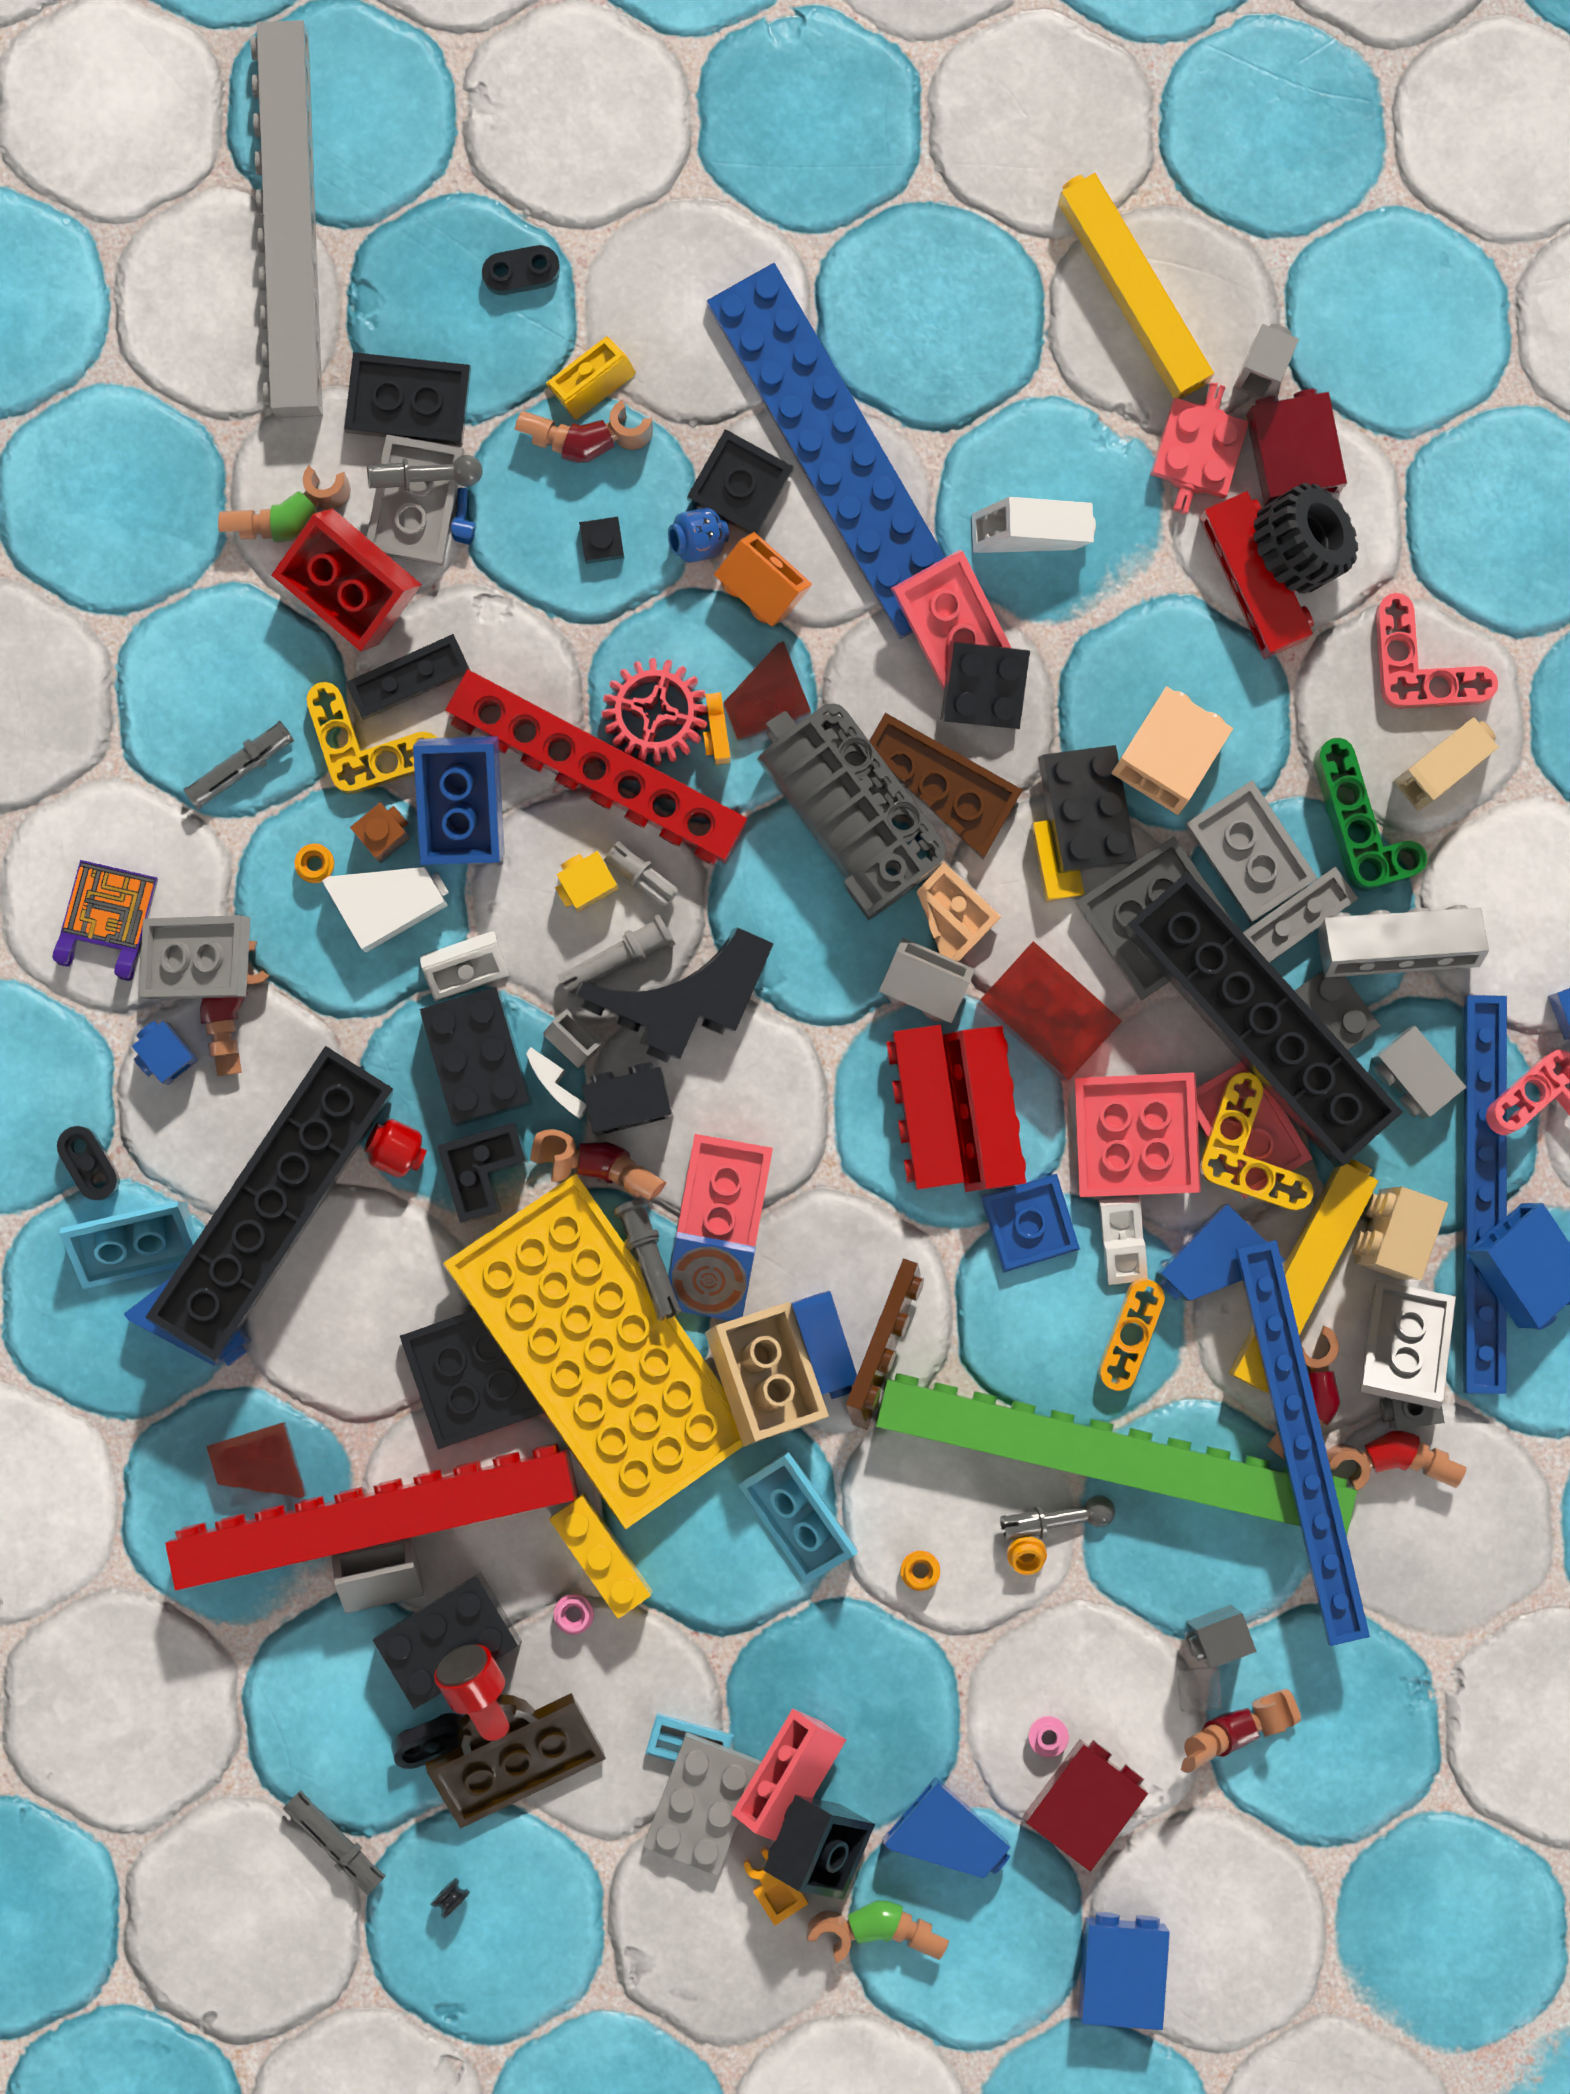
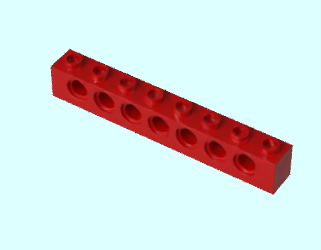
M467 669L445 709L448 717L452 718L450 725L470 736L473 731L485 737L498 736L499 752L506 754L508 749L522 756L520 762L530 769L540 773L544 767L557 774L554 780L572 791H575L578 786L591 793L589 799L608 810H610L612 805L626 811L624 818L642 828H645L648 823L660 829L659 837L677 847H680L682 842L696 849L694 852L696 857L711 865H715L717 860L726 864L747 825V818L469 669ZM496 706L501 709V717L496 723L486 724L481 721V713L486 707ZM524 724H529L536 728L534 739L527 743H522L515 739L516 730ZM557 743H566L571 747V754L564 761H555L550 757V750ZM599 761L606 766V772L602 778L591 780L584 775L585 767L590 762ZM626 780H635L641 785V791L636 797L627 799L619 794L620 785ZM662 798H668L676 804V809L671 816L660 817L653 811L655 803ZM695 817H704L711 823V828L705 835L696 836L688 829L690 821Z

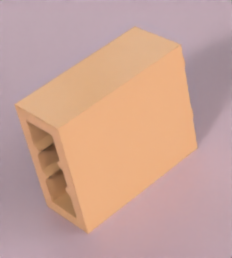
M1166 686L1111 774L1179 815L1197 789L1233 728L1226 724L1223 718L1216 713L1207 712L1194 704L1186 694L1180 691H1173Z

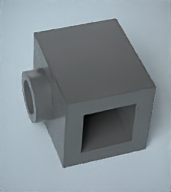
M1386 1397L1379 1401L1383 1422H1389L1391 1429L1402 1430L1445 1423L1442 1405L1440 1409Z

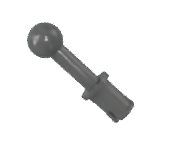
M471 455L460 456L453 464L408 466L406 458L402 459V463L367 465L369 489L404 487L405 491H409L410 482L455 480L461 486L470 487L477 484L483 474L480 461Z
M1096 1495L1088 1499L1085 1505L1081 1507L1043 1513L1042 1508L1036 1506L1034 1511L1009 1516L1004 1515L1000 1517L1001 1530H1006L1002 1534L1005 1542L1037 1535L1040 1538H1046L1047 1529L1088 1522L1094 1527H1105L1115 1517V1506L1109 1498Z

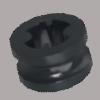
M454 1878L430 1903L433 1908H441V1916L444 1919L470 1893L467 1888L463 1890L459 1887L460 1881L457 1878Z

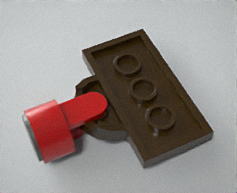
M482 1645L459 1647L446 1655L438 1665L434 1677L438 1688L450 1708L456 1713L465 1715L461 1719L458 1732L461 1746L426 1762L425 1766L427 1774L460 1829L606 1759L600 1742L572 1693L537 1710L524 1699L514 1695H500L505 1686L504 1675L489 1649Z

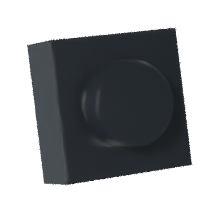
M618 516L579 522L586 564L624 558Z

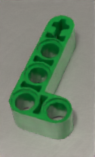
M1332 738L1326 741L1315 752L1313 759L1314 768L1349 883L1355 889L1369 891L1408 880L1420 873L1426 866L1427 853L1419 843L1403 841L1383 847L1352 744L1343 738ZM1331 751L1334 755H1341L1342 761L1337 765L1335 761L1328 762L1326 756ZM1345 772L1348 773V776H1343L1337 779L1335 782H1333L1331 779L1337 773H1339V776H1341ZM1344 786L1352 790L1354 794L1352 805H1344L1338 800L1336 793L1338 787ZM1350 824L1360 825L1364 829L1365 840L1363 843H1356L1348 836ZM1399 851H1406L1414 858L1412 870H1405L1399 866L1397 862ZM1361 862H1369L1374 865L1377 872L1374 881H1367L1361 877L1359 873Z

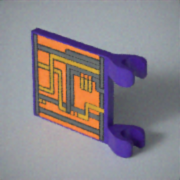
M80 860L61 933L53 951V960L58 965L70 967L74 960L77 940L121 950L114 973L121 980L132 981L135 976L142 942L143 919L149 916L158 878Z

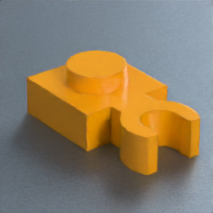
M721 692L705 694L710 723V731L703 732L706 756L714 755L715 765L731 763Z
M764 1847L761 1849V1853L767 1861L769 1849ZM748 1858L744 1860L746 1873L751 1878L759 1879L761 1884L753 1888V1893L774 1926L809 1904L803 1892L797 1891L763 1871L764 1867L761 1869L754 1868Z

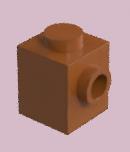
M381 802L350 827L380 863L411 839L403 829L409 824L395 806L387 810Z

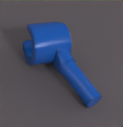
M460 487L458 488L456 517L451 524L452 537L457 542L470 545L474 538L476 523L465 520L467 515L468 489Z

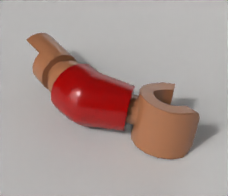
M1390 1431L1364 1445L1365 1451L1362 1452L1354 1446L1344 1443L1334 1445L1327 1450L1330 1468L1333 1471L1337 1469L1342 1461L1348 1459L1355 1460L1356 1470L1348 1478L1351 1486L1357 1491L1363 1488L1369 1480L1371 1469L1375 1473L1396 1468L1406 1471L1408 1468L1414 1471L1423 1469L1424 1475L1454 1488L1460 1485L1467 1467L1449 1460V1454L1442 1450L1433 1448L1430 1451L1429 1445L1421 1442L1418 1435L1405 1431Z

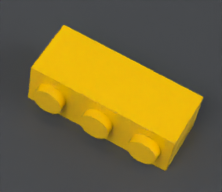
M585 1493L549 1518L617 1619L652 1595V1589Z

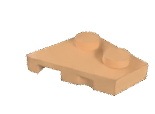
M945 862L917 890L939 953L958 962L1002 917Z

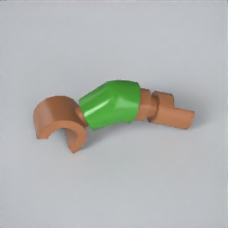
M308 465L303 475V486L306 490L303 494L297 491L281 504L272 505L271 509L260 510V514H255L254 510L220 511L218 516L219 532L239 531V536L242 540L256 539L257 534H261L263 539L273 538L274 542L291 541L298 537L312 515L319 512L317 507L324 510L338 509L346 503L351 491L349 480L345 472L336 474L335 482L330 488L324 490L317 489V484L320 480L315 470Z
M875 1900L848 1914L849 1920L847 1921L838 1912H820L813 1916L808 1923L806 1934L807 1941L816 1942L817 1938L824 1932L836 1933L840 1937L838 1943L833 1945L836 1963L847 1956L850 1951L851 1941L855 1939L858 1944L875 1940L889 1942L892 1939L899 1943L906 1940L908 1941V1947L938 1960L944 1955L949 1943L948 1939L931 1932V1923L919 1918L914 1922L912 1921V1915L904 1912L901 1905L885 1900Z

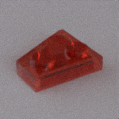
M784 641L778 643L723 702L737 741L769 730L766 723L784 711H787L792 720L811 714L809 704Z
M286 1422L206 1446L218 1485L289 1495L295 1498L307 1496Z

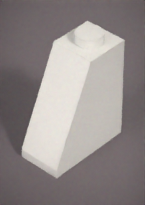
M1007 497L972 513L974 553L1076 550L1094 542L1096 521L1093 517L1092 503Z
M425 867L329 876L322 880L360 948L366 953L448 906L443 897L449 893L438 872L431 876Z

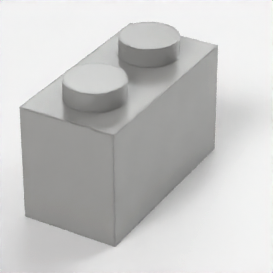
M1262 324L1250 346L1233 388L1259 399L1273 396L1283 379L1299 339L1291 336L1292 332L1286 327L1278 324H1270V326Z
M902 937L879 992L885 994L895 1004H908L922 1010V1013L932 1020H945L952 1023L975 969Z
M1416 1026L1407 1028L1372 1057V1060L1377 1064L1374 1068L1377 1076L1387 1086L1393 1084L1402 1094V1097L1399 1099L1400 1103L1413 1117L1419 1115L1421 1119L1430 1118L1466 1088L1464 1083Z
M411 1538L332 1555L334 1585L345 1614L424 1596L421 1565Z

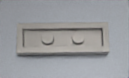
M1334 867L1244 931L1243 934L1270 963L1320 927L1324 918L1341 912L1359 898L1337 868Z

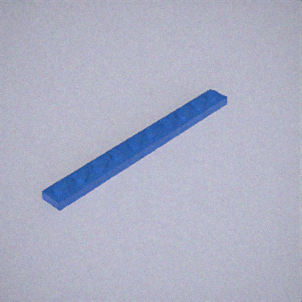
M1466 995L1464 996V1085L1466 1088L1464 1089L1463 1393L1506 1394L1507 1311L1466 1251L1507 1216V1135L1495 1133L1489 1127L1486 1119V1112L1490 1104L1507 1090V996ZM1506 1109V1110H1504L1505 1113H1504V1115L1502 1116V1118H1503L1504 1121L1507 1122V1109Z
M1277 1240L1235 1249L1328 1645L1334 1646L1370 1637Z

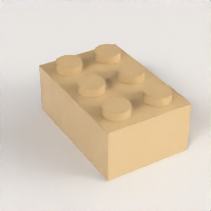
M1402 1186L1379 1189L1377 1195H1371L1365 1209V1216L1370 1217L1365 1232L1359 1231L1352 1247V1254L1356 1255L1354 1264L1398 1280H1422L1448 1203Z
M790 1302L716 1325L705 1332L743 1447L829 1417Z

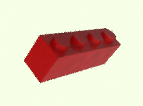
M1248 491L1205 509L1199 519L1265 660L1307 641L1313 634L1311 628L1314 627V621L1308 608L1305 605L1300 606L1295 595L1297 591H1291L1285 587L1284 583L1280 584L1276 581L1271 571L1268 572L1264 566L1265 563L1258 554V545L1254 541L1253 534L1256 532L1253 526L1254 520L1258 518L1257 513L1262 507L1257 499L1252 500Z
M941 1025L893 1031V1041L886 1042L889 1065H897L899 1080L892 1081L895 1104L903 1105L904 1119L898 1120V1130L901 1144L908 1143L910 1159L903 1160L906 1182H914L915 1190L964 1183Z
M1003 1026L967 1029L942 1035L965 1192L1025 1184L1026 1162L1021 1150L1019 1137L1020 1122L1015 1111L1013 1098L1014 1083L1009 1071L1007 1058L1008 1043L1004 1037Z

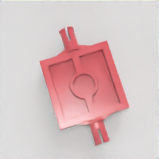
M1218 383L1209 384L1204 404H1194L1176 397L1172 400L1150 475L1168 480L1175 487L1179 488L1172 510L1175 512L1180 511V514L1189 513L1194 493H1208L1223 499L1227 496L1249 421L1227 415L1223 410L1219 409L1226 387L1220 385L1217 388Z

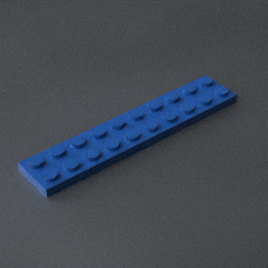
M774 262L709 298L707 306L897 635L902 639L913 633L891 588L946 557Z

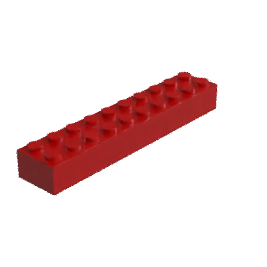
M558 1443L536 1447L535 1450H532L533 1456L520 1459L519 1452L497 1456L495 1459H492L493 1465L482 1468L480 1460L457 1465L453 1468L454 1474L442 1476L441 1469L418 1474L413 1477L414 1483L403 1485L402 1478L378 1483V1485L373 1486L374 1492L364 1494L362 1487L341 1491L339 1494L334 1495L335 1501L325 1503L323 1496L305 1499L294 1504L295 1510L285 1512L284 1505H278L254 1513L255 1519L247 1521L244 1513L222 1518L220 1521L214 1522L215 1528L207 1529L206 1522L182 1527V1529L175 1531V1538L165 1542L175 1591L574 1501L578 1497L579 1492L569 1448L560 1450Z

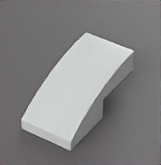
M530 1047L526 1055L539 1080L562 1106L581 1120L587 1111L586 1104L557 1085L566 1071Z
M1139 1196L1099 1200L1108 1285L1130 1283L1142 1278L1148 1279L1146 1245L1143 1239Z

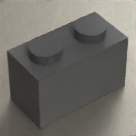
M1232 1605L1186 1621L1190 1632L1184 1633V1637L1192 1657L1195 1656L1197 1661L1202 1660L1211 1669L1257 1652L1243 1613Z

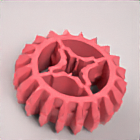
M651 658L649 659L650 670L643 671L642 664L637 661L634 662L636 675L631 676L626 669L620 671L622 679L626 682L624 685L614 680L610 682V688L617 693V696L611 694L604 695V703L614 706V708L603 710L602 718L615 720L605 726L606 734L620 733L612 741L615 748L621 747L627 742L628 745L624 751L626 754L633 756L636 749L639 750L638 760L643 763L647 761L648 753L654 754V764L660 766L662 753H668L670 762L674 763L677 761L674 749L679 747L683 754L688 755L691 751L685 741L689 739L693 743H700L701 737L693 731V728L700 730L707 728V722L696 716L708 714L707 705L696 704L706 697L705 691L697 690L691 692L698 684V679L693 676L685 682L682 681L687 672L684 666L679 667L675 674H672L671 660L664 662L663 670H657L656 659ZM657 682L652 694L643 699L634 697L633 700L628 698L636 688L647 683ZM669 685L677 689L685 698L688 705V714L679 712V709L671 707L666 702ZM660 696L662 712L667 711V714L658 715L656 720H653L652 728L650 729L649 712L644 713V710L653 709ZM623 710L632 712V715L644 721L642 739L634 736L625 726ZM677 724L683 726L672 738L661 742H653L662 727L667 725L676 727Z

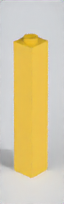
M1094 172L1086 178L1083 175H1078L1070 179L1062 187L1063 191H1061L1058 205L1173 399L1175 397L1183 399L1209 384L1214 371L1097 174Z
M1350 1159L1349 1163H1346L1344 1166L1334 1167L1283 1266L1299 1335L1379 1181L1370 1176L1371 1168L1353 1159ZM1252 1326L1228 1374L1269 1394L1255 1331Z

